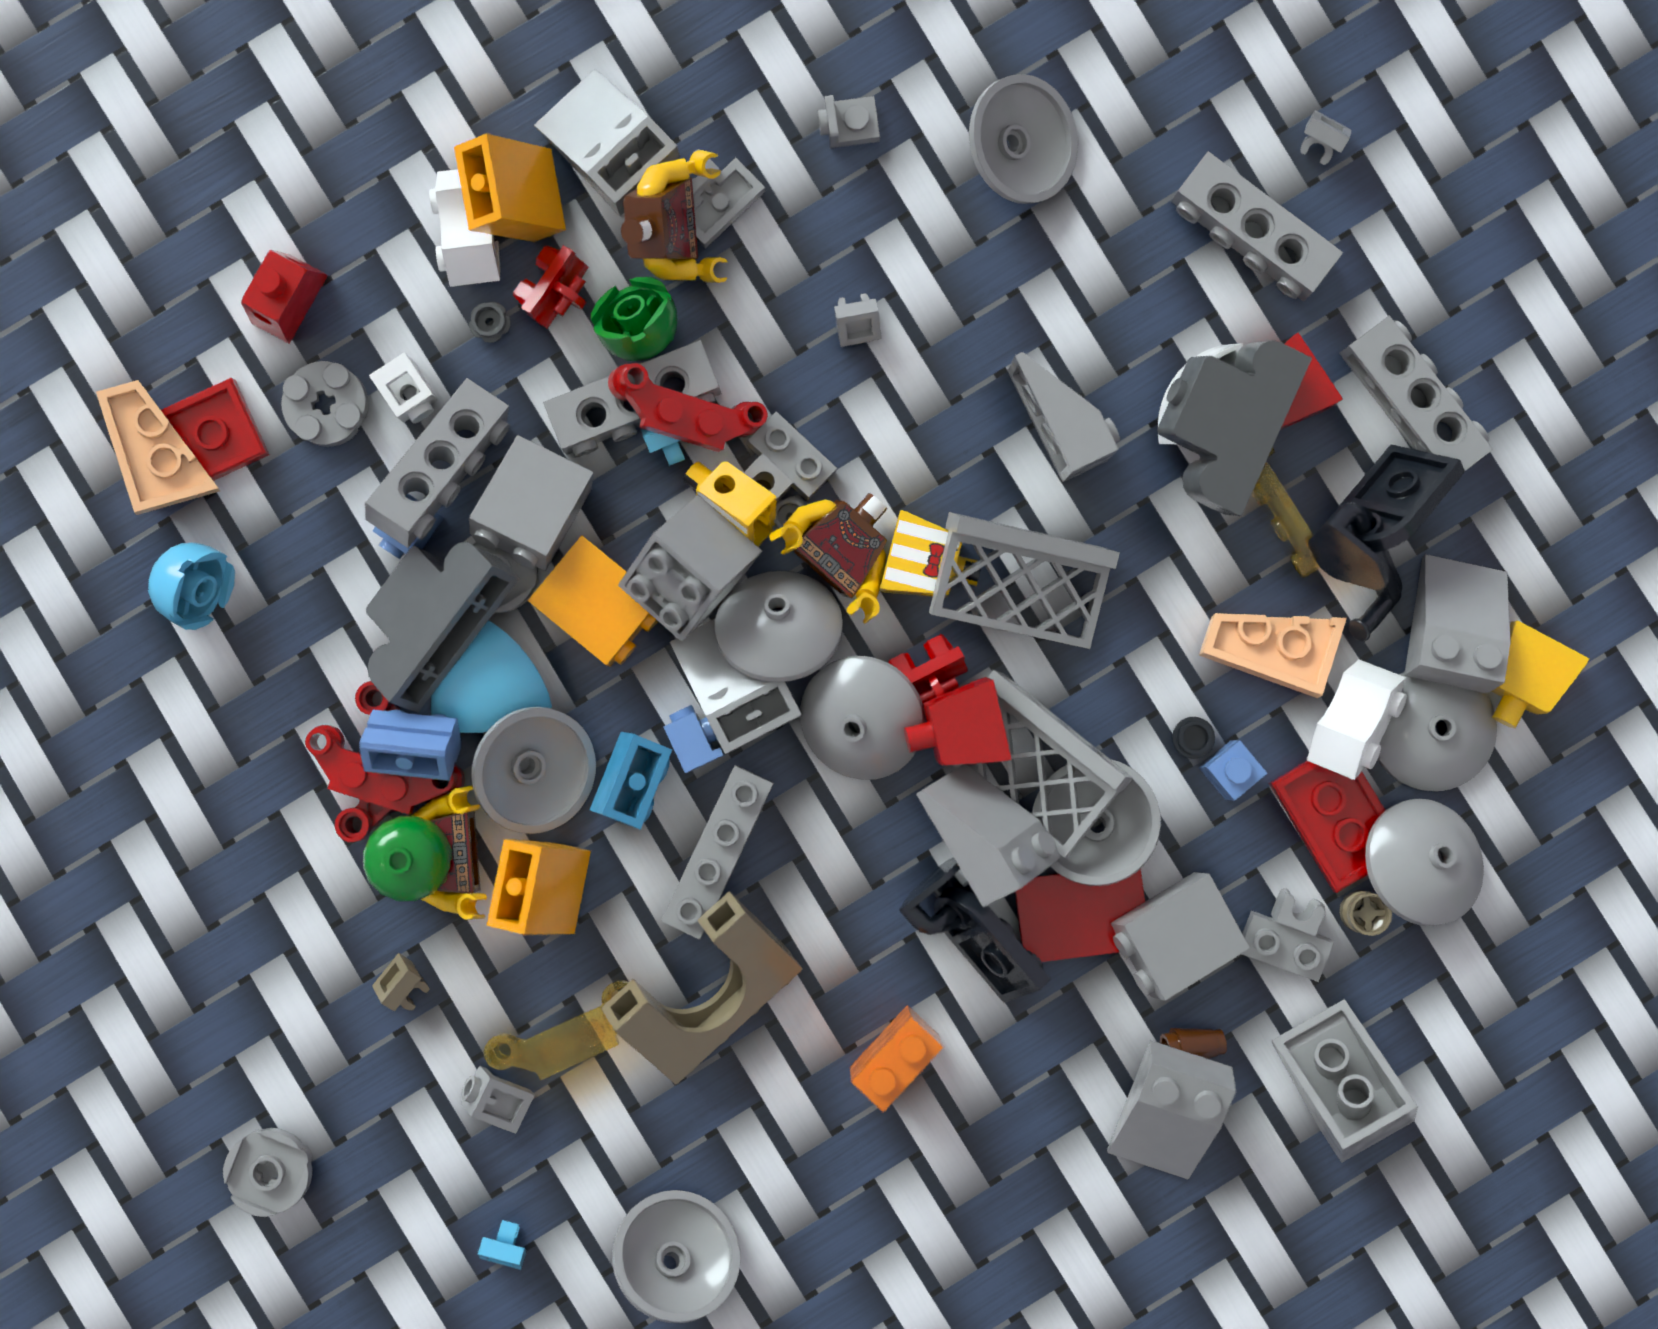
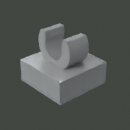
M1315 110L1306 124L1304 133L1308 136L1302 142L1301 153L1305 155L1312 144L1320 143L1325 148L1320 163L1325 165L1332 158L1333 149L1340 153L1343 151L1350 139L1351 129Z
M861 294L860 302L846 304L845 298H839L838 306H834L841 347L882 339L876 299H869L867 294Z

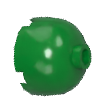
M652 277L629 279L631 286L621 291L616 286L612 287L596 302L591 312V321L594 325L593 330L603 346L611 354L626 361H642L658 355L672 342L677 332L678 316L675 303L662 281Z
M398 816L382 823L370 835L363 851V868L369 883L381 895L396 901H417L434 894L446 882L449 875L450 860L452 859V848L446 834L434 822L418 816Z

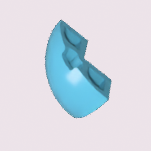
M489 620L431 697V715L442 714L449 718L458 719L460 733L487 732L498 720L519 709L528 707L552 708L547 688L531 659L506 632Z

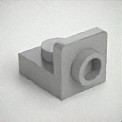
M833 95L825 96V109L818 110L820 135H829L830 148L880 141L874 96L834 101Z
M479 1066L475 1075L470 1076L463 1086L461 1104L472 1118L516 1134L535 1095L530 1089L493 1076L487 1068Z

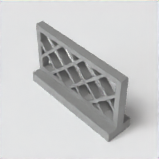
M949 512L945 529L949 531L930 605V614L1090 649L1110 568L1116 569L1120 552ZM958 542L972 544L980 557L979 561L962 572L954 560ZM982 547L994 549V551L986 555ZM1005 552L1011 553L1020 569L1001 580L991 561ZM1022 556L1033 558V560L1026 564ZM1044 561L1051 562L1059 577L1040 589L1030 571ZM1061 565L1073 568L1065 573ZM985 566L995 585L980 595L975 596L965 578ZM952 569L955 573V576L949 579ZM1084 570L1095 572L1096 577L1093 589L1079 597L1070 579ZM1025 575L1035 593L1015 605L1005 587ZM960 582L970 601L957 610L942 607L946 590ZM1064 584L1074 602L1055 614L1045 595ZM1000 591L1010 609L996 619L990 618L980 603ZM1039 600L1049 618L1036 627L1028 626L1020 612ZM1087 602H1089L1088 609L1084 606ZM975 607L979 615L967 612ZM1076 609H1079L1085 620L1081 637L1068 635L1060 623L1061 619ZM1015 616L1019 624L1008 622L1007 620ZM1054 625L1057 632L1049 631L1046 629Z
M993 670L988 678L994 680L999 706L1002 708L1003 724L1012 759L1007 761L1010 785L995 787L1001 791L1010 790L1011 799L1018 804L1017 789L1040 787L1042 812L1031 814L1035 817H1043L1044 829L1054 839L1059 854L1067 858L1117 794L1127 787L1133 777L1007 675ZM1010 715L1020 723L1010 724ZM1028 728L1033 732L1036 752L1014 754L1011 730ZM1042 741L1049 745L1053 750L1043 751ZM1060 754L1067 760L1069 778L1046 781L1044 756ZM1036 757L1039 782L1017 784L1014 759ZM973 763L978 764V774L987 780L985 763ZM963 764L953 765V766L956 767V768H958L959 766H961V765H963ZM1075 767L1086 776L1076 777ZM1093 781L1105 791V794L1095 806L1079 808L1076 783ZM1069 784L1072 809L1049 811L1047 786ZM1089 812L1081 823L1080 813ZM1073 814L1074 833L1065 844L1052 835L1050 816Z

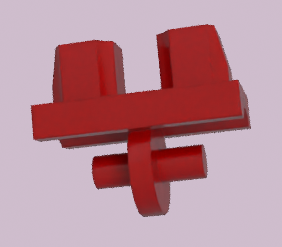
M564 245L560 250L544 246L536 258V266L545 272L537 285L525 279L520 281L513 292V296L522 304L521 308L546 329H548L557 314L563 317L570 305L582 310L587 303L578 293L586 283L582 277L589 267L575 255L576 253Z
M943 634L928 640L923 645L930 661L918 667L914 665L909 653H902L888 661L889 664L900 670L911 681L921 698L922 704L959 688L955 677L968 671L964 661L965 657L959 646L953 648Z

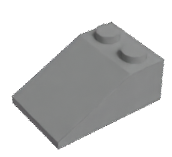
M1024 352L1014 356L1008 373L1062 483L1107 462L1118 451L1116 442L1120 441L1118 431L1110 418L1104 420L1100 410Z
M1425 554L1422 557L1404 676L1487 694L1504 684L1510 649L1507 572Z
M966 764L959 766L916 794L983 907L1022 888L1061 858L1056 849L1054 839L1046 832L1039 819Z
M1345 999L1272 1040L1275 1050L1314 1121L1341 1163L1415 1121L1418 1106Z
M1150 1040L1107 1148V1153L1189 1179L1221 1129L1235 1095L1236 1088L1232 1067Z

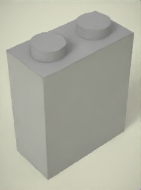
M517 435L469 517L470 534L473 535L474 540L481 546L491 550L499 548L511 554V557L524 567L532 569L536 566L546 571L592 490L593 471Z
M1193 872L1111 922L1116 933L1113 936V941L1122 956L1126 959L1130 958L1137 972L1133 974V977L1140 990L1146 996L1150 995L1153 998L1164 1001L1250 949L1212 877L1208 873Z

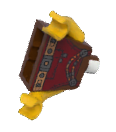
M697 150L687 162L684 158L652 165L644 172L637 185V189L624 198L625 222L621 226V235L627 243L628 255L630 258L643 259L645 268L661 280H695L696 276H699L704 282L722 283L728 279V277H716L713 271L716 263H728L725 258L707 257L703 258L700 263L695 261L698 258L692 177H689V174L709 179L718 177L721 170L705 169L708 159L718 157L716 153Z
M868 493L855 509L845 501L836 500L832 502L827 499L798 507L784 523L783 527L770 533L769 538L771 541L779 537L785 540V549L781 551L782 555L791 551L794 552L841 596L852 599L856 594V599L847 607L849 615H853L861 608L865 613L863 623L866 624L879 613L880 606L877 597L883 579L886 561L884 546L887 540L873 525L885 513L887 507L874 495Z
M472 785L456 788L449 794L433 798L412 814V816H418L434 822L446 834L452 848V859L450 860L449 875L446 882L434 894L421 900L444 912L459 914L465 920L484 919L485 914H479L476 911L477 900H487L486 894L475 893L481 890L475 811L480 809V805H470L467 800L468 792L474 790Z

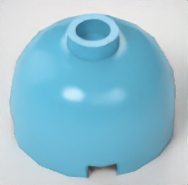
M181 543L171 547L154 563L149 576L148 593L155 609L164 617L183 629L197 630L214 620V618L208 615L214 611L217 603L221 608H224L229 601L234 587V566L226 561L227 556L224 553L210 546L199 543Z

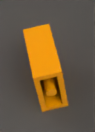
M487 133L454 146L469 231L531 242L566 231L553 155L550 148Z
M582 535L527 600L609 667L615 661L620 665L623 664L636 648L632 640L642 629L649 632L658 622L657 619L618 586L626 571Z
M504 839L487 926L523 935L575 934L591 851L554 842Z

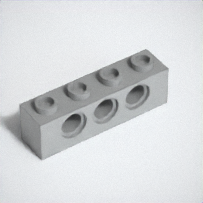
M1209 151L1171 201L1177 206L1176 211L1182 218L1193 224L1199 222L1211 231L1209 235L1218 245L1226 249L1230 247L1244 256L1243 262L1250 269L1259 274L1264 272L1277 281V288L1292 299H1297L1298 297L1305 301L1343 254L1341 250ZM1221 197L1225 199L1229 204L1230 212H1217L1211 205V198ZM1245 223H1257L1263 231V237L1258 239L1250 237L1245 231ZM1280 247H1288L1293 250L1296 255V263L1288 264L1282 261L1279 257L1278 249Z
M1390 315L1339 354L1412 449L1460 459L1466 471L1493 450L1487 442L1489 441L1488 433L1477 421H1471L1462 410L1463 402L1459 395L1453 389L1445 388L1436 376L1438 371L1432 360L1424 354L1420 355L1410 342L1412 337L1408 329L1401 322H1394ZM1386 356H1393L1400 362L1401 372L1399 375L1392 374L1387 370L1385 366ZM1412 389H1418L1425 394L1427 400L1425 408H1419L1412 402ZM1438 422H1444L1451 428L1452 438L1450 442L1444 441L1438 436Z
M701 340L641 363L646 368L648 377L655 385L663 387L667 379L678 377L685 381V388L681 393L712 403L716 402L714 397L721 394ZM628 374V380L635 384L633 376ZM609 376L543 402L559 445L566 455L573 453L575 457H581L598 449L597 443L612 437L614 442H618L638 433L636 428L640 426V417L636 412H630L624 408V400L613 396L608 387ZM593 408H602L606 411V419L598 427H589L585 424V416Z
M466 378L365 502V520L407 548L417 537L422 540L432 529L436 520L433 516L442 505L446 508L449 507L458 496L461 489L459 483L467 474L470 476L475 475L480 469L486 457L483 453L491 443L498 445L510 428V424L507 423L509 405ZM460 430H470L476 435L471 438H462L456 433ZM443 460L451 466L447 469H437L431 464L435 461ZM418 491L423 493L426 498L421 501H412L406 495L410 492Z
M734 765L661 922L699 940L701 939L705 930L698 922V919L720 900L774 782L738 765Z

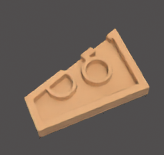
M139 380L96 391L136 515L220 491Z
M1215 613L1211 617L1199 656L1319 698L1323 696L1347 618L1311 619L1308 616L1282 618L1267 617L1266 615Z

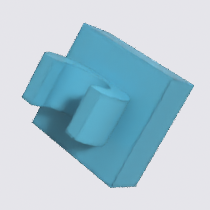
M645 429L641 430L649 452L652 453L662 448L669 466L685 460L678 443L680 440Z
M502 1220L497 1240L482 1238L478 1251L479 1258L521 1270L526 1251L525 1248L515 1246L520 1230L519 1224Z

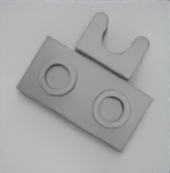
M737 158L721 171L720 175L714 179L701 176L692 179L697 241L706 249L766 192L765 187ZM711 159L707 160L705 169L713 168L719 170Z
M775 412L746 443L759 457L744 474L754 481H767L771 485L770 492L776 496V503L790 491L791 487L808 501L837 470V467L778 412Z
M1283 888L1280 890L1272 909V917L1251 910L1242 933L1250 949L1242 953V955L1319 982L1334 944L1330 938L1317 934L1325 914V906L1321 901L1312 899L1303 912L1294 913L1292 911L1295 899L1287 888Z

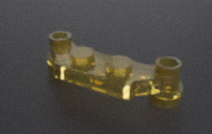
M1272 447L1269 456L1275 453L1274 447ZM1265 463L1252 495L1260 506L1265 503L1268 505L1275 517L1270 520L1274 531L1283 542L1289 539L1293 545L1296 554L1291 556L1290 560L1298 574L1305 578L1320 569L1308 545V541L1313 534L1269 463Z
M617 980L610 983L603 991L602 1005L527 1039L518 1038L507 1033L495 1035L485 1045L484 1058L486 1062L497 1070H505L514 1066L536 1072L541 1081L619 1045L617 1033L612 1028L601 1007L614 996L616 990H621L629 982ZM500 1043H506L510 1047V1055H504L500 1052Z

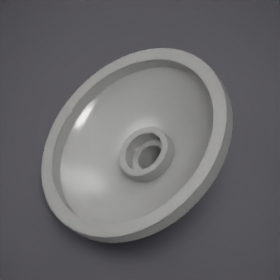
M1026 74L1004 77L988 86L974 106L969 126L971 153L981 177L993 191L1009 201L1031 204L1049 199L1065 186L1072 175L1077 159V130L1067 103L1050 84L1040 78Z
M790 571L765 572L742 581L721 602L715 619L716 640L724 658L741 673L769 682L792 681L814 673L831 659L842 637V614L833 594L817 580ZM775 608H782V609H783V610L778 611V612L772 611V609H775Z
M867 656L845 657L826 665L809 682L804 691L800 706L802 731L807 744L816 757L833 771L860 780L884 778L903 768L916 753L909 752L904 728L925 723L923 704L911 681L891 664ZM848 722L857 723L860 727V732L855 733L851 731Z
M1404 676L1406 680L1402 693L1407 694L1406 703L1398 718L1391 717L1387 729L1378 744L1381 745V751L1377 760L1394 779L1414 789L1445 791L1467 783L1485 767L1495 746L1497 722L1492 718L1495 711L1486 693ZM1439 720H1443L1447 725V731L1443 736L1438 735L1435 730V725Z
M528 707L509 713L498 720L486 732L475 752L472 764V786L476 799L484 812L492 820L508 830L518 833L535 834L555 829L570 820L589 797L596 774L594 748L582 726L573 718L558 710L547 707ZM524 758H529L528 768L520 771V762Z
M1115 760L1112 761L1131 775L1133 779L1123 791L1117 794L1098 818L1106 822L1105 830L1095 833L1090 828L1067 858L1060 855L1061 858L1050 866L1061 876L1079 884L1103 886L1127 879L1146 864L1158 843L1161 816L1154 792L1138 772ZM1067 765L1053 773L1047 781L1069 778ZM1075 767L1076 777L1086 776ZM1093 781L1076 783L1079 808L1095 806L1105 794V791ZM1069 784L1047 786L1049 811L1072 809ZM1040 791L1035 799L1032 813L1042 812ZM1089 812L1080 813L1081 823ZM1073 814L1050 816L1052 835L1065 844L1074 833ZM1036 817L1044 827L1043 817Z
M1410 799L1385 810L1373 824L1366 844L1367 872L1377 895L1393 913L1417 925L1438 926L1457 920L1470 910L1476 902L1483 884V857L1473 831L1455 811L1436 801ZM1438 851L1443 857V862L1438 858Z
M664 1191L643 1199L624 1217L616 1232L613 1243V1269L623 1294L639 1311L662 1322L687 1323L707 1316L717 1309L729 1296L739 1274L740 1247L732 1224L714 1203L700 1195L687 1191ZM664 1256H671L675 1259V1269H669L664 1265Z

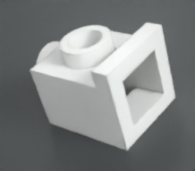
M405 352L369 375L396 417L403 423L408 419L412 423L420 422L434 411L431 404L436 402L438 398L418 370L414 361ZM414 387L416 395L405 401L403 399L404 390Z

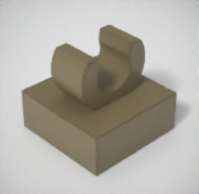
M400 953L395 956L372 985L381 1004L394 1012L400 1004L406 1010H414L416 1006L413 1000L408 997L413 988H419L425 993L430 990L412 961Z

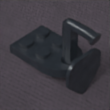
M1391 444L1342 501L1333 515L1308 541L1316 563L1325 573L1337 580L1369 588L1377 593L1378 597L1359 619L1355 618L1349 623V631L1356 640L1367 641L1370 638V634L1380 625L1400 600L1402 581L1388 549L1396 547L1409 539L1461 478L1465 470L1460 459Z
M954 857L945 861L909 893L899 908L902 915L919 932L927 935L945 933L1003 1003L1040 991L1051 980L1043 970V964L1034 953L1026 950L1016 939L1012 926L1006 920L999 918L988 905L985 907L981 905L968 881L962 885L954 876L960 870ZM933 893L938 899L934 902V915L930 917L919 903Z

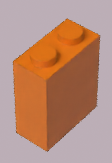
M907 1005L850 1066L851 1082L884 1112L944 1048L939 1034Z

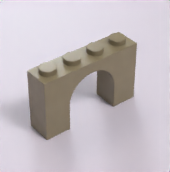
M730 891L698 919V922L712 942L730 958V969L727 979L712 998L696 1007L673 1009L658 1002L639 983L632 979L601 1007L614 1031L675 1085L694 1071L707 1056L723 1044L730 1035L751 1016L756 1014L765 1003L803 970L787 947Z

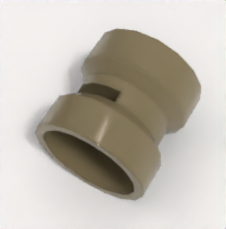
M1361 890L1354 891L1345 896L1340 904L1339 913L1341 921L1354 932L1374 936L1385 931L1391 923L1392 911L1375 893Z

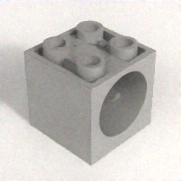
M697 495L652 534L618 586L680 641H683L720 606L721 602L736 587L762 550L702 497Z

